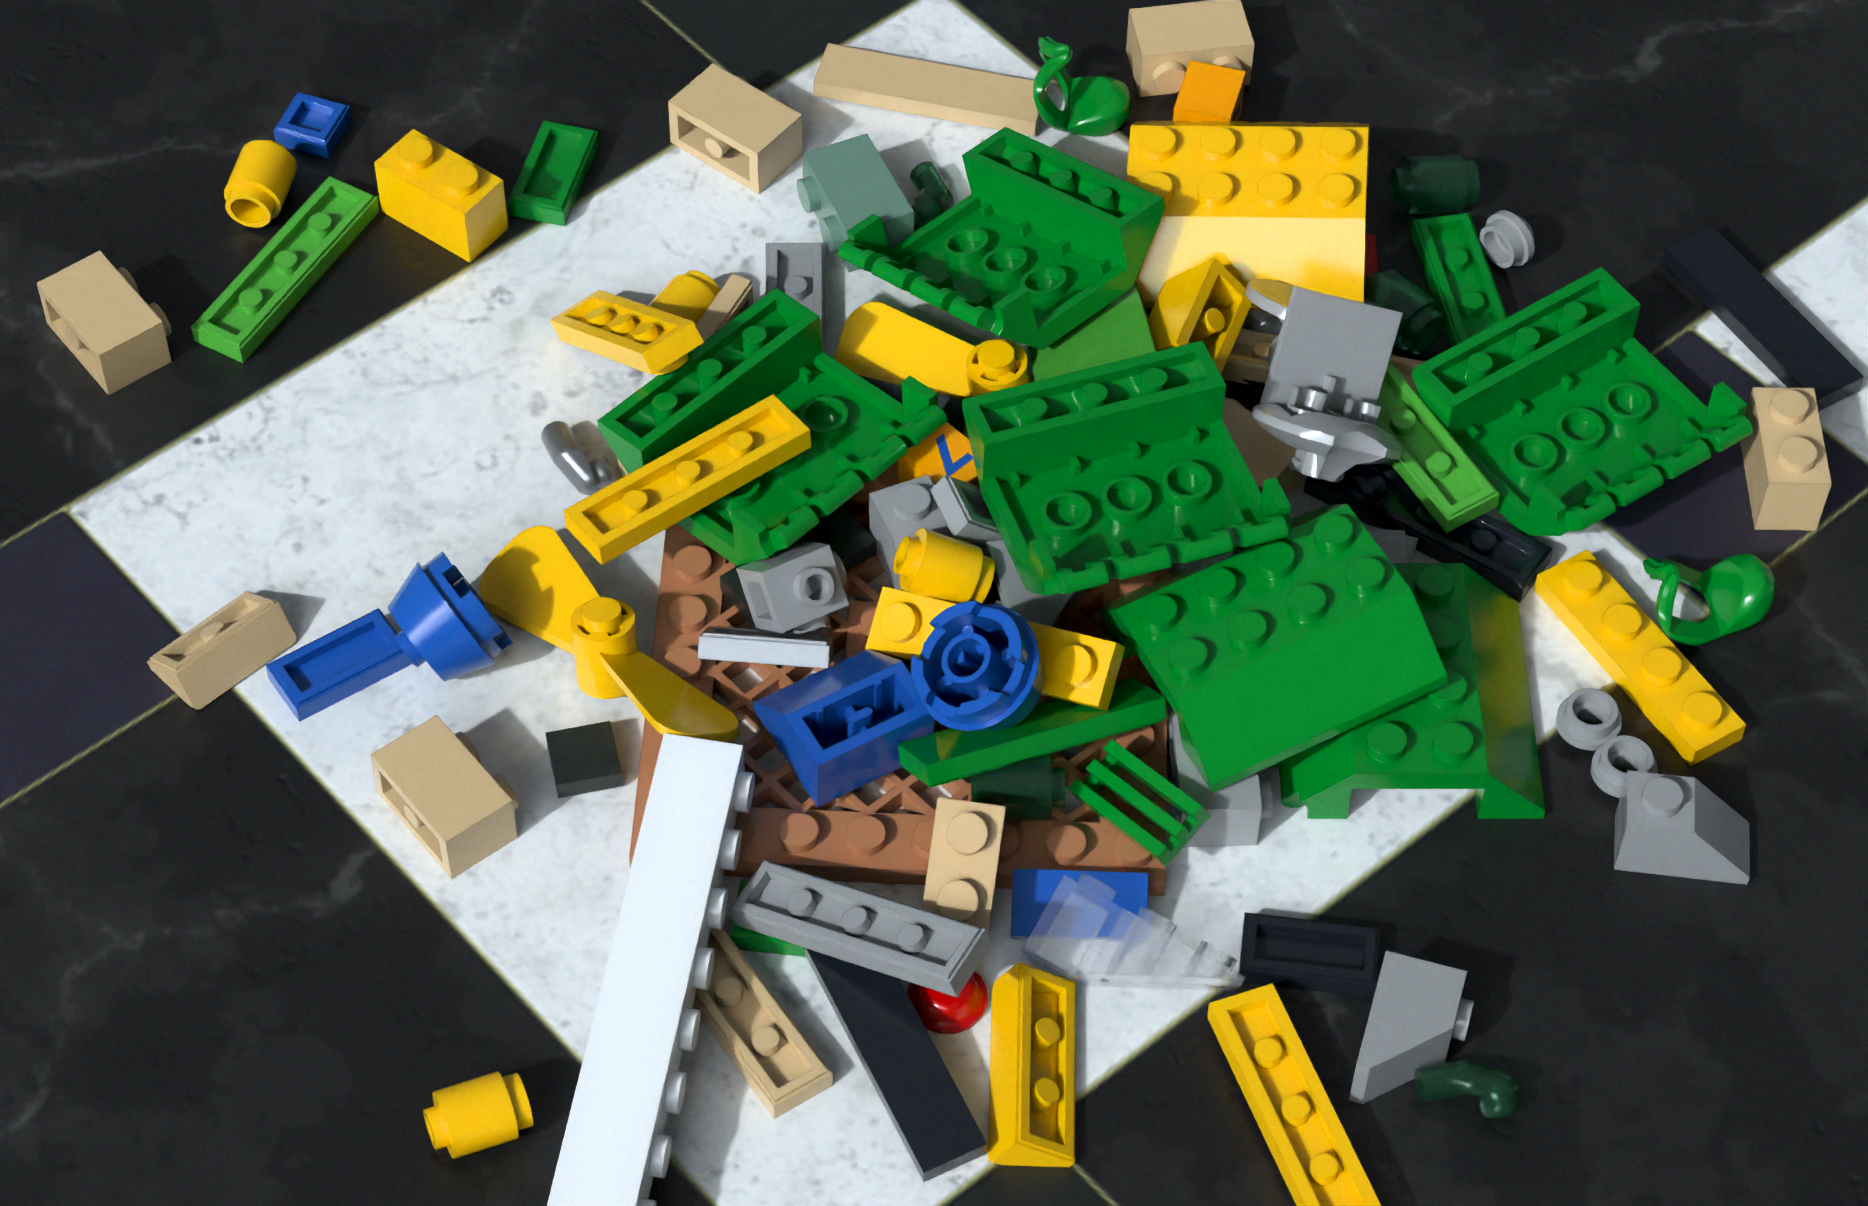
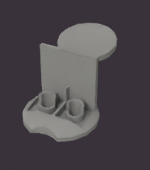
M1251 279L1245 292L1249 301L1277 316L1280 322L1283 323L1280 334L1272 341L1269 347V373L1260 404L1253 406L1251 416L1276 439L1297 448L1295 458L1291 459L1289 468L1313 478L1338 483L1343 479L1344 472L1356 464H1382L1400 459L1403 456L1405 447L1388 431L1376 425L1381 409L1376 403L1403 313L1298 287L1285 282L1269 279Z

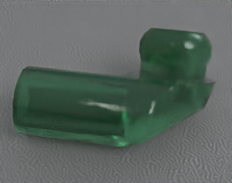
M931 161L916 165L910 173V180L918 192L913 198L915 203L911 205L914 210V232L955 205L952 193L937 167Z
M1471 1059L1415 1069V1086L1422 1103L1462 1095H1480V1109L1487 1118L1513 1115L1518 1110L1519 1103L1514 1090L1518 1089L1519 1086L1514 1077L1507 1071Z

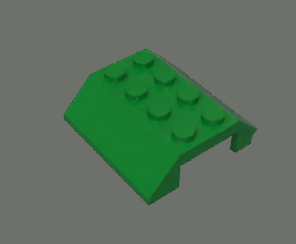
M1004 127L962 155L971 195L890 249L881 217L872 214L846 231L848 240L844 241L838 250L839 258L871 272L872 275L904 291L910 292L911 295L949 312L950 315L978 329L1044 350L1051 344L1061 340L1065 334L1085 320L1104 310L1111 302L1133 287L1164 213L1165 204L1164 199L1156 194Z
M1602 267L1413 368L1412 378L1419 396L1500 493L1496 509L1519 532L1525 535L1561 536L1568 531H1583L1615 513V506L1629 505L1664 484L1663 479H1674L1711 458V452H1722L1753 434V427L1745 417L1748 404L1723 381L1713 386L1707 407L1633 337L1641 304Z
M774 288L707 338L703 344L688 352L689 358L685 364L670 373L657 375L598 419L597 423L599 431L628 474L772 394L810 429L811 448L676 523L731 563L738 566L766 559L776 551L791 546L819 523L818 518L828 516L863 489V483L872 481L906 455L909 447L921 443L945 424L948 419L938 405V393L912 376H908L901 382V404L822 351L820 316L778 288Z
M1203 340L963 399L962 409L981 494L1026 591L1044 596L1056 593L1069 594L1107 584L1110 579L1123 580L1169 568L1171 563L1178 562L1184 564L1233 551V547L1246 548L1288 537V533L1292 532L1290 523L1291 504L1277 478L1264 480L1261 493L1222 420L1226 383Z
M1348 504L1326 505L1317 510H1309L1290 519L1292 532L1288 533V537L1246 548L1233 547V551L1215 555L1209 559L1199 560L1158 579L1157 583L1144 585L1105 603L1106 606L1099 608L1107 635L1112 642L1125 647L1123 659L1135 653L1137 654L1177 714L1182 748L1212 793L1448 684V675L1411 588Z
M1392 563L1414 594L1448 675V684L1281 761L1279 765L1282 804L1289 808H1298L1305 805L1307 807V819H1347L1352 789H1475L1478 819H1544L1545 804L1518 602L1463 563Z

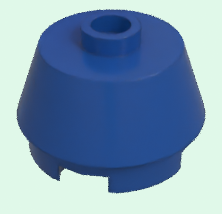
M443 551L423 566L417 562L387 607L402 629L401 632L394 636V639L417 668L427 661L444 682L496 665L497 663L494 658L514 644L503 627L498 625L493 619V615L458 568L454 564L452 565Z
M967 601L953 605L932 619L929 624L935 629L924 642L919 659L915 655L911 659L912 681L927 712L942 725L962 731L1004 730L1026 718L1036 706L1044 683V673L1037 640L1027 621L1017 612L1007 607L995 604H981L978 601Z

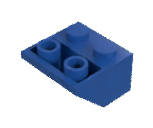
M870 649L857 653L830 666L828 669L825 668L753 702L754 711L817 808L901 768L898 743L934 733L935 719L924 708L915 690L912 676L901 660Z

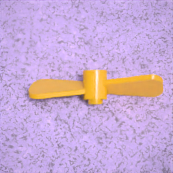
M882 302L865 303L849 315L844 324L834 356L836 361L857 375L901 385V382L908 376H912L939 395L959 400L1035 381L1034 376H1029L1027 355L1018 344L1008 340L994 339L982 342L975 347Z
M541 525L522 531L488 564L480 580V595L490 613L573 654L577 684L582 692L598 699H614L627 695L653 728L662 735L667 733L720 742L732 741L739 736V722L731 711L638 649L636 620L633 609L623 601L609 597H600L553 528Z

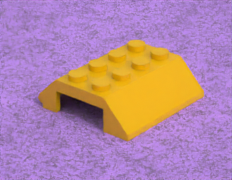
M1245 121L1134 122L1130 126L1126 181L1162 197L1165 204L1164 213L1135 280L1145 309H1153L1165 281L1214 257L1245 288H1247L1248 282L1251 279H1269L1364 303L1370 124H1358V122L1247 123ZM1252 303L1250 309L1260 308V307H1258L1257 305H1255L1254 303Z

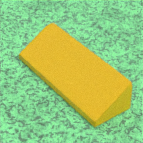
M1021 962L1016 963L995 980L992 986L988 1161L1009 1166L1070 1167L1075 1163L1076 982Z

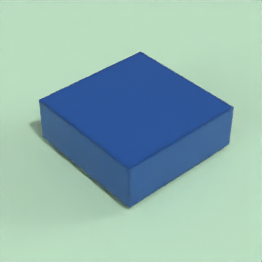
M298 92L273 130L275 142L280 143L286 148L329 159L352 122L351 107Z

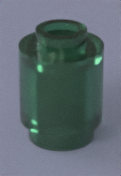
M1459 154L1403 156L1400 159L1398 168H1392L1390 171L1389 194L1391 201L1399 203L1400 209L1404 214L1461 212L1464 206H1474L1477 202L1479 195L1477 165L1473 159L1463 160Z
M1395 268L1386 270L1383 273L1377 271L1365 280L1364 303L1403 313L1394 346L1399 350L1408 349L1413 354H1420L1437 341L1445 328L1446 318L1440 313V306L1434 299Z
M1046 754L971 776V802L1006 806L1004 821H1052V807H1065V767H1051V754Z

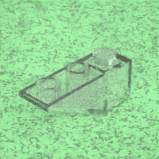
M1081 873L1077 882L1065 875L1062 877L1022 950V953L1080 986L1235 991L1245 979L1244 976L1232 970L1237 960L1225 951L1202 940L1197 949H1194L1172 936L1177 928L1174 923L1145 907H1141L1137 915L1132 914L1113 903L1117 895L1115 890L1084 873Z

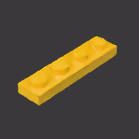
M597 290L550 320L560 341L651 375H664L678 369L687 362L689 358L687 353L704 343L693 321L602 290Z
M772 394L563 510L566 528L603 565L811 448L810 429Z
M1588 549L1537 574L1534 591L1690 767L1742 740L1746 727L1744 721Z
M883 586L865 649L911 662L913 655L919 659L924 642L935 629L929 623L939 613L956 604ZM1027 621L1037 640L1044 673L1041 695L1108 711L1125 647L1116 642Z
M1273 983L1209 1003L1207 1018L1296 1206H1381Z

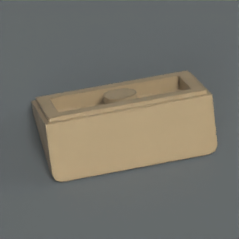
M245 591L149 658L150 660L147 663L150 669L184 702L198 710L292 646L296 641V635L279 602L250 591Z

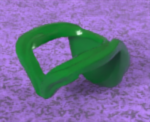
M1049 36L1039 37V53L1045 64L1040 68L1034 79L1033 97L1036 108L1045 123L1059 131L1089 137L1106 136L1119 129L1126 122L1132 111L1128 87L1122 81L1108 76L1070 77L1065 65L1072 58V48L1067 44L1055 42ZM1054 76L1057 78L1064 93V111L1059 110L1045 92V88Z
M1742 553L1727 557L1703 572L1668 559L1648 557L1643 561L1644 570L1649 574V578L1662 581L1656 604L1659 624L1666 635L1683 644L1703 645L1751 627L1765 617L1775 598L1776 583L1772 571L1763 560L1752 554ZM1679 582L1697 589L1704 596L1710 612L1709 618L1706 621L1691 622L1672 616Z

